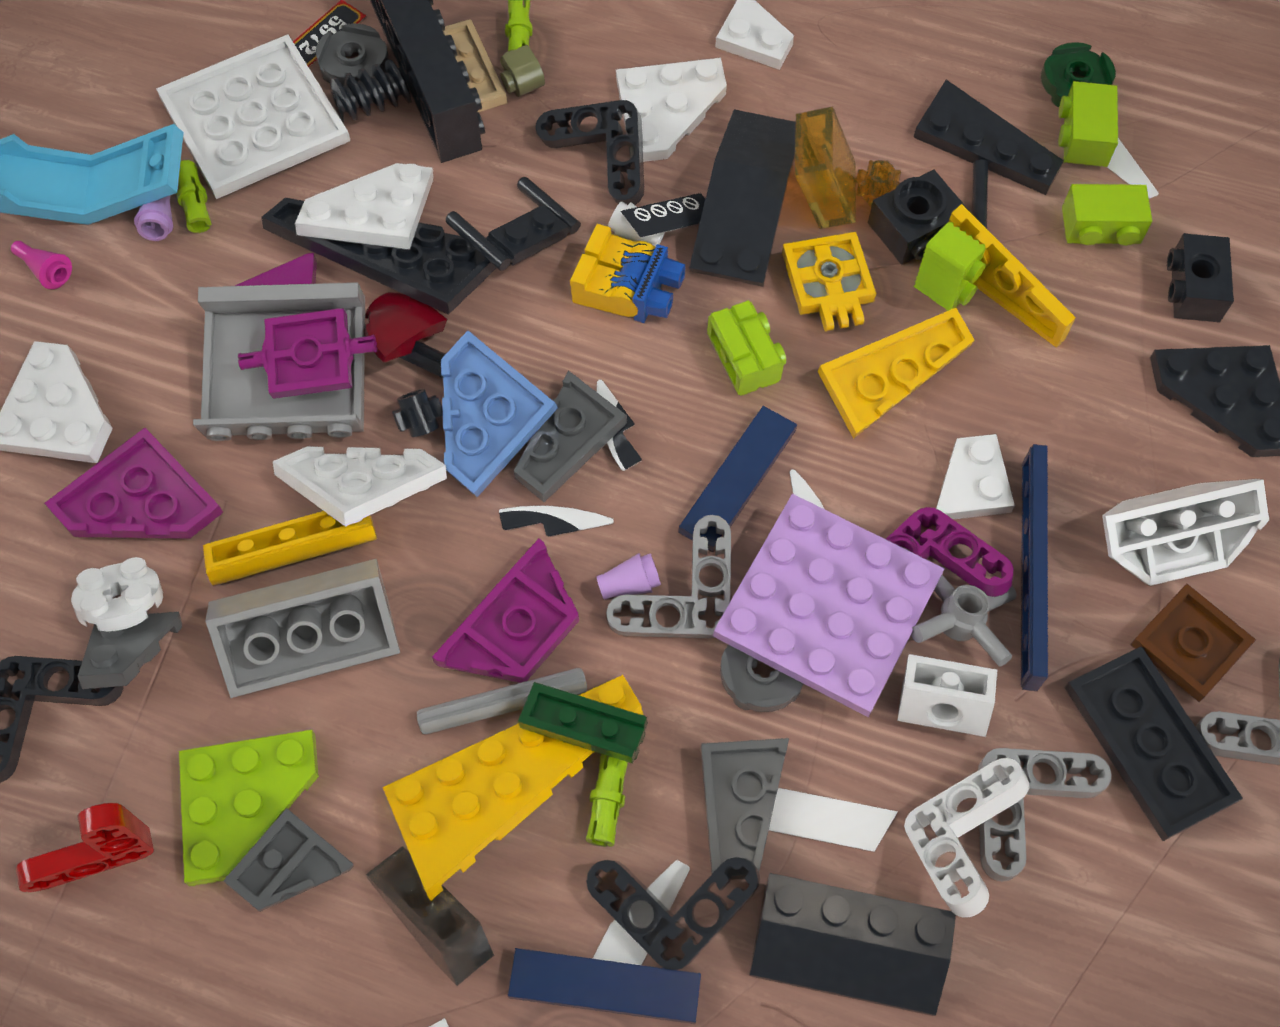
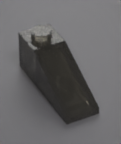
M403 846L366 874L370 883L428 956L456 986L494 956L480 921L443 885H441L443 891L430 901L411 855Z

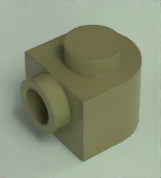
M528 45L516 50H510L501 57L500 64L504 68V72H501L500 76L508 93L514 92L517 97H520L545 85L542 68Z

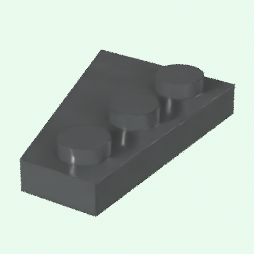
M789 738L701 744L711 875L723 862L734 857L748 859L760 871ZM731 867L727 873L730 875L731 880L745 879L749 871L745 867L740 870H735Z

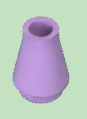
M170 196L140 206L134 218V224L138 233L143 238L151 241H160L165 239L172 231L173 220Z
M638 553L608 572L596 576L604 600L626 594L653 593L652 588L661 585L651 553L644 556Z

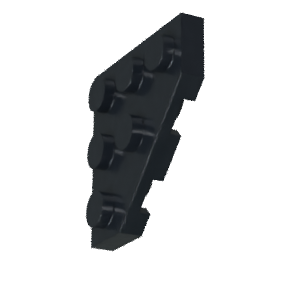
M1270 345L1154 350L1150 361L1156 388L1160 394L1170 401L1173 397L1193 410L1190 415L1216 433L1221 430L1240 443L1238 448L1250 457L1280 456V381Z

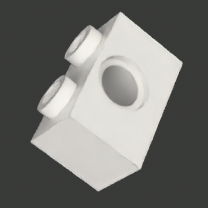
M909 654L897 721L986 737L995 704L997 670Z

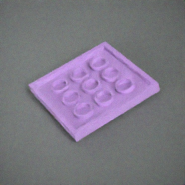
M792 494L714 629L713 637L869 717L911 636L912 627L916 626L945 568Z

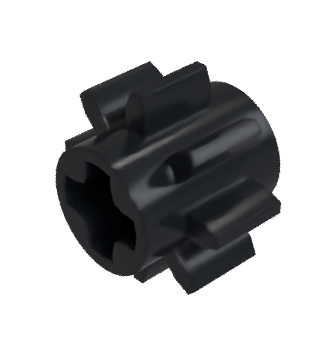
M419 389L397 398L400 408L393 410L392 414L400 432L408 429L411 437H419L439 428L436 418L443 416V409L436 395L428 397L425 389Z

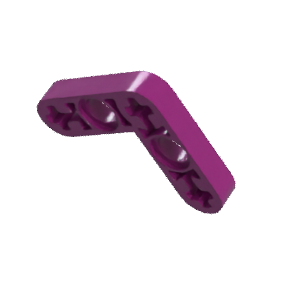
M925 507L917 510L886 538V540L906 548L924 559L931 556L969 585L981 589L987 596H1001L1007 593L1012 586L1014 568L1011 561L936 508ZM921 525L927 528L935 525L936 531L927 529L921 534ZM962 544L968 546L972 550V554L967 558H956L949 553V549L954 545ZM980 558H982V565L978 563ZM986 571L990 574H994L997 571L1001 572V579L996 576L991 579L986 578Z

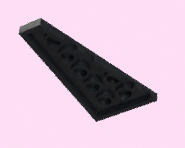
M285 197L261 217L263 229L448 315L497 268L463 237L445 233L442 226L419 222L410 249L297 235L295 222L304 203L302 200Z

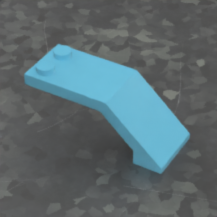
M171 124L93 155L31 146L15 134L0 139V213L89 225L173 195L178 190L184 132L175 124Z

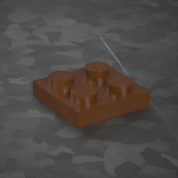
M1186 583L1130 645L1135 649L1142 646L1158 669L1195 700L1200 702L1256 639Z

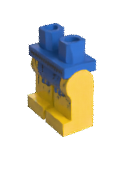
M597 223L584 250L585 254H582L570 279L572 302L621 316H634L635 321L645 323L648 314L667 318L673 304V293L660 290V287L663 284L679 289L685 278V264L668 258V247L658 244L655 247L648 242H634L611 234L610 227Z

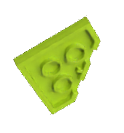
M313 730L179 751L184 883L190 887L223 881L286 808L289 809L300 794L311 787L319 777L316 737Z

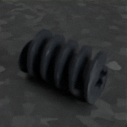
M392 60L386 61L385 72L378 64L372 65L371 77L364 68L358 70V81L355 80L351 73H345L344 85L336 77H332L330 80L331 94L343 124L345 112L354 121L357 120L358 108H361L367 116H371V104L374 103L381 112H384L386 99L395 108L398 107L399 95H402L408 104L412 103L404 74L401 68H398Z

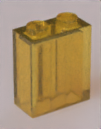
M833 106L796 114L795 177L819 229L856 223V162Z

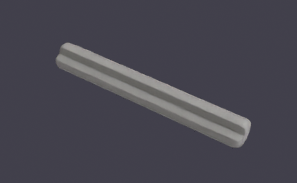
M575 668L419 709L417 711L418 725L422 734H430L523 709L534 682L575 695L587 691L585 674L581 668Z

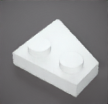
M737 0L716 37L715 47L780 70L793 46L794 35L755 0Z
M997 435L957 438L936 509L952 519L1011 513L1015 504Z

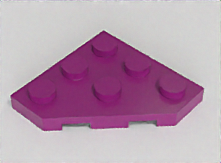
M143 428L44 503L73 537L191 539L223 513L215 500L146 428Z

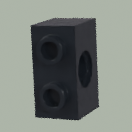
M1183 233L1176 247L1169 250L1167 257V270L1172 271L1168 301L1173 303L1174 318L1220 323L1234 302L1230 238Z

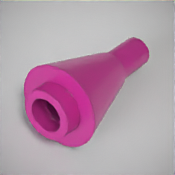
M15 241L12 244L11 252L25 261L43 287L51 290L57 289L70 278L72 263L66 255L31 248L22 241Z

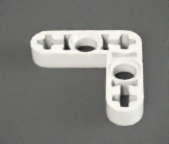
M1001 758L991 762L915 808L905 820V831L941 897L950 910L962 918L975 916L984 910L989 900V892L958 837L1025 797L1029 790V781L1020 764L1013 759ZM1006 778H1009L1011 780L1008 784L1005 785L1001 783V781ZM986 789H988L989 793L991 794L987 797L982 792ZM977 798L976 804L966 812L956 811L959 803L964 799ZM931 824L932 829L937 835L931 841L923 829ZM943 853H956L954 861L948 866L939 868L935 866L938 857ZM960 879L963 880L969 891V894L961 898V894L954 882Z

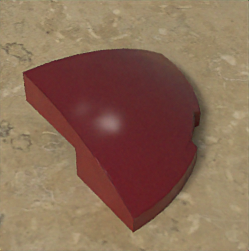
M388 292L377 297L369 305L365 314V318H369V323L365 325L364 335H375L377 352L374 353L384 363L412 353L417 340L443 332L448 319L431 306L405 294Z

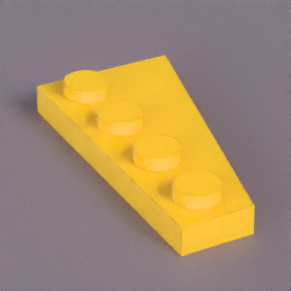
M953 308L822 364L817 372L854 439L968 349L975 340L957 308Z

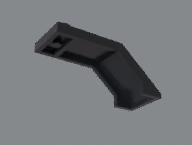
M736 109L733 110L715 157L689 269L691 272L764 287L786 188L794 162L797 160L805 123Z

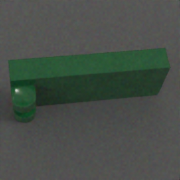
M534 682L519 717L518 724L522 729L633 764L639 754V746L643 743L648 721L646 716Z

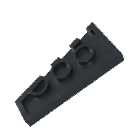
M947 79L917 125L914 133V138L971 163L980 159L986 160L989 171L1044 195L1048 193L1064 162L1060 157Z

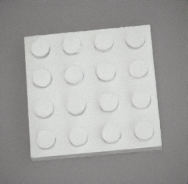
M288 34L156 88L174 124L184 132L183 140L216 199L350 142L346 127Z

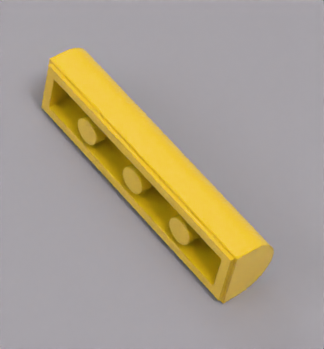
M325 511L204 544L206 573L211 584L216 586L377 540V535L371 515L345 527Z

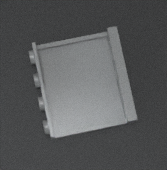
M358 282L198 287V303L205 311L201 419H193V425L207 439L212 441L231 440V436L247 435L250 439L267 440L272 438V434H287L290 438L306 439L312 437V433H327L331 437L344 438L352 436V432H364L365 353L354 354L351 364L353 388L273 399L268 392V375L264 367L241 370L238 364L239 353L262 350L265 340L264 319L344 308L347 313L350 337H365V295Z

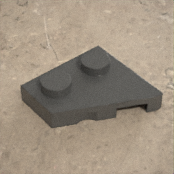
M179 612L147 614L148 618L143 622L119 631H98L96 624H94L78 673L82 689L127 686L138 675L140 668L161 650L159 641L169 631L174 633L180 631L182 621Z

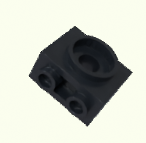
M933 169L919 177H912L902 181L896 189L874 199L868 224L900 264L903 265L914 258L919 260L924 257L925 246L949 222L951 213L962 204L968 211L969 209Z

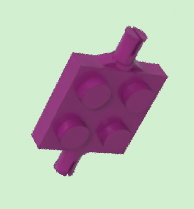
M344 308L264 319L265 340L262 350L239 353L238 364L241 370L264 367L268 375V392L273 399L353 388L351 364L354 354L377 352V342L375 335L358 338L350 337L347 313Z

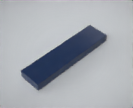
M762 406L679 525L678 533L693 541L696 523L708 515L720 516L731 527L796 432L797 424ZM709 526L707 532L700 534V537L707 538L708 550L714 552L717 538L723 537V535L716 533V527Z
M515 948L508 998L695 1024L701 973Z

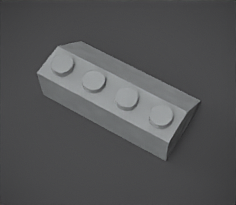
M377 559L213 600L208 603L205 622L230 698L400 653L388 597Z

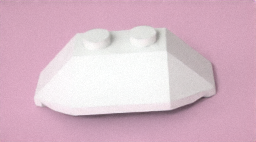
M1263 479L1189 485L1122 501L1102 515L1108 556L1149 586L1227 568L1249 544L1257 530H1261L1269 521Z

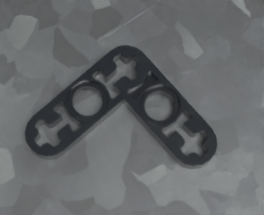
M618 100L555 109L544 112L538 118L535 127L536 132L544 144L550 148L606 141L609 193L617 204L623 202L629 205L631 202L636 205L641 201L645 190L642 119L632 102ZM628 113L630 117L625 121L628 135L623 134V130L618 122L622 120V114ZM590 116L597 118V125L592 131H580L582 120ZM554 123H557L560 128L555 129V135L551 136L548 131L552 130ZM567 128H572L573 133H570ZM621 147H634V154L628 161L621 162L616 160V153ZM621 172L627 173V178L633 186L628 189V194L623 195L620 191L625 186L624 176Z
M10 656L1 660L0 712L5 709H14L16 714L14 722L8 728L0 730V757H2L0 763V783L9 779L16 770L34 701L106 706L115 702L121 696L124 686L100 688L99 693L94 688L82 689L78 679V673L82 664L80 660ZM18 670H20L24 674V678L15 680L13 685L7 681L8 677L16 676ZM58 671L68 672L69 681L64 688L58 691L48 689V681L54 673ZM12 693L19 698L18 701L11 699Z
M734 857L727 859L675 915L619 861L603 860L597 862L589 870L586 883L592 897L660 966L668 970H678L689 965L755 894L759 887L760 875L754 863L746 858ZM731 867L735 870L745 867L749 871L745 878L749 886L746 890L741 887L732 890L727 898L735 901V904L729 909L723 898L710 891V888L716 883L718 889L723 890L731 880L730 875L727 873ZM602 870L606 873H611L614 870L617 871L619 875L616 877L615 883L623 892H628L631 885L636 889L634 894L624 899L619 909L614 903L622 898L612 889L602 892L599 888L603 882L599 876ZM703 899L713 901L719 909V919L712 927H703L694 918V908ZM639 900L648 902L653 908V921L646 928L635 926L629 917L632 904ZM684 917L689 928L703 938L697 944L694 936L689 937L681 947L685 954L684 958L681 959L675 956L668 959L664 954L668 949L664 940L667 936L672 940L677 939L683 934L686 928L678 923Z

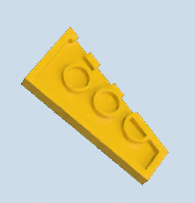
M962 204L951 213L949 222H953L954 227H960V231H966V235H972L973 240H979V244H985L986 248L981 260L986 264V267L973 284L981 292L1057 348L1066 339L1076 317Z

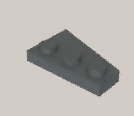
M569 370L562 381V389L557 398L553 399L558 409L540 427L539 431L532 436L514 469L515 479L543 502L549 499L627 424L626 414Z

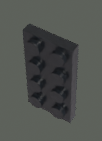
M1142 646L1068 682L1064 687L1162 841L1181 833L1243 799Z

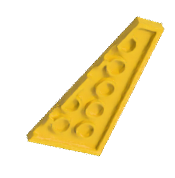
M624 675L579 695L644 715L642 706ZM516 724L382 787L430 901L443 891L441 885L458 870L464 873L476 862L474 856L493 840L500 841L552 796L551 789L567 775L572 778L583 769L582 762L595 751L522 729L519 724Z

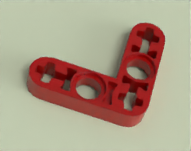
M104 803L86 808L77 815L83 842L35 856L17 864L16 872L19 890L22 892L46 890L146 858L154 852L150 828L119 803Z

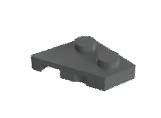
M286 808L223 881L261 912L349 872L354 867V864Z

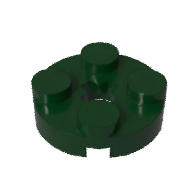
M1072 42L1056 47L1051 56L1046 59L1041 71L1042 85L1046 92L1052 96V103L1057 107L1060 106L1062 96H1068L1073 81L1112 85L1116 77V70L1110 57L1104 52L1099 56L1097 53L1090 51L1092 46L1085 43ZM1077 71L1078 75L1084 76V78L1075 77L1072 75V72Z

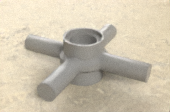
M942 575L934 589L935 593L943 601L941 614L913 626L911 636L914 641L921 643L943 632L951 639L957 641H967L974 637L999 667L1005 665L1012 658V654L986 626L987 612L1015 600L1017 594L1014 587L1011 586L1009 591L1001 596L992 597L987 596L981 589L972 585H961L954 589Z

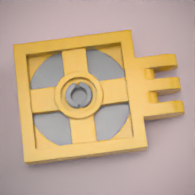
M850 232L783 244L782 256L800 315L819 312L825 331L834 330L833 316H836L840 329L848 328V314L850 313L855 326L863 325L864 315L861 304L874 302L876 291L857 233Z

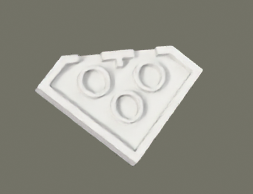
M721 58L616 70L620 100L632 102L641 115L643 162L668 159L676 150V144L685 135L689 136L705 118L708 109L714 103L718 104L726 95L727 84ZM628 113L623 114L624 125L626 119L630 118ZM628 146L630 157L632 158L634 147Z
M396 163L307 198L295 222L296 233L300 236L410 249L433 182V168L416 164Z
M34 341L0 411V451L98 463L113 428L108 418L103 414L98 404L99 400L89 380L84 376L79 366L80 362L76 354L68 345Z
M307 446L273 461L275 476L345 527L447 479L446 465L422 449H404V455H381L380 448L348 447L347 454H324V447Z

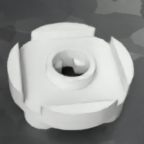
M135 557L127 559L123 563L109 565L100 569L90 568L79 573L76 578L78 585L72 593L71 602L78 621L87 627L86 622L96 624L98 631H119L133 627L147 619L146 611L154 603H156L157 608L159 607L163 599V591L156 572L147 567L144 559Z

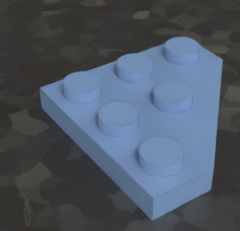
M467 331L441 359V375L443 376L444 398H442L443 429L445 431L446 448L444 464L446 465V471L478 497L558 407L553 400L470 331Z

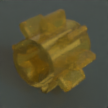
M869 160L867 171L858 169L856 195L863 196V199L871 206L874 199L896 189L900 184L901 170H895L893 165L887 160H877L874 162Z

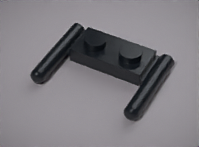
M528 177L520 178L517 182V187L539 207L490 231L487 237L482 235L457 212L452 211L446 216V223L500 271L507 269L510 264L513 266L566 238L567 233L574 234L581 226L580 221Z

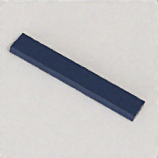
M1033 444L1022 462L1021 687L1022 690L1038 691L1048 678V446Z

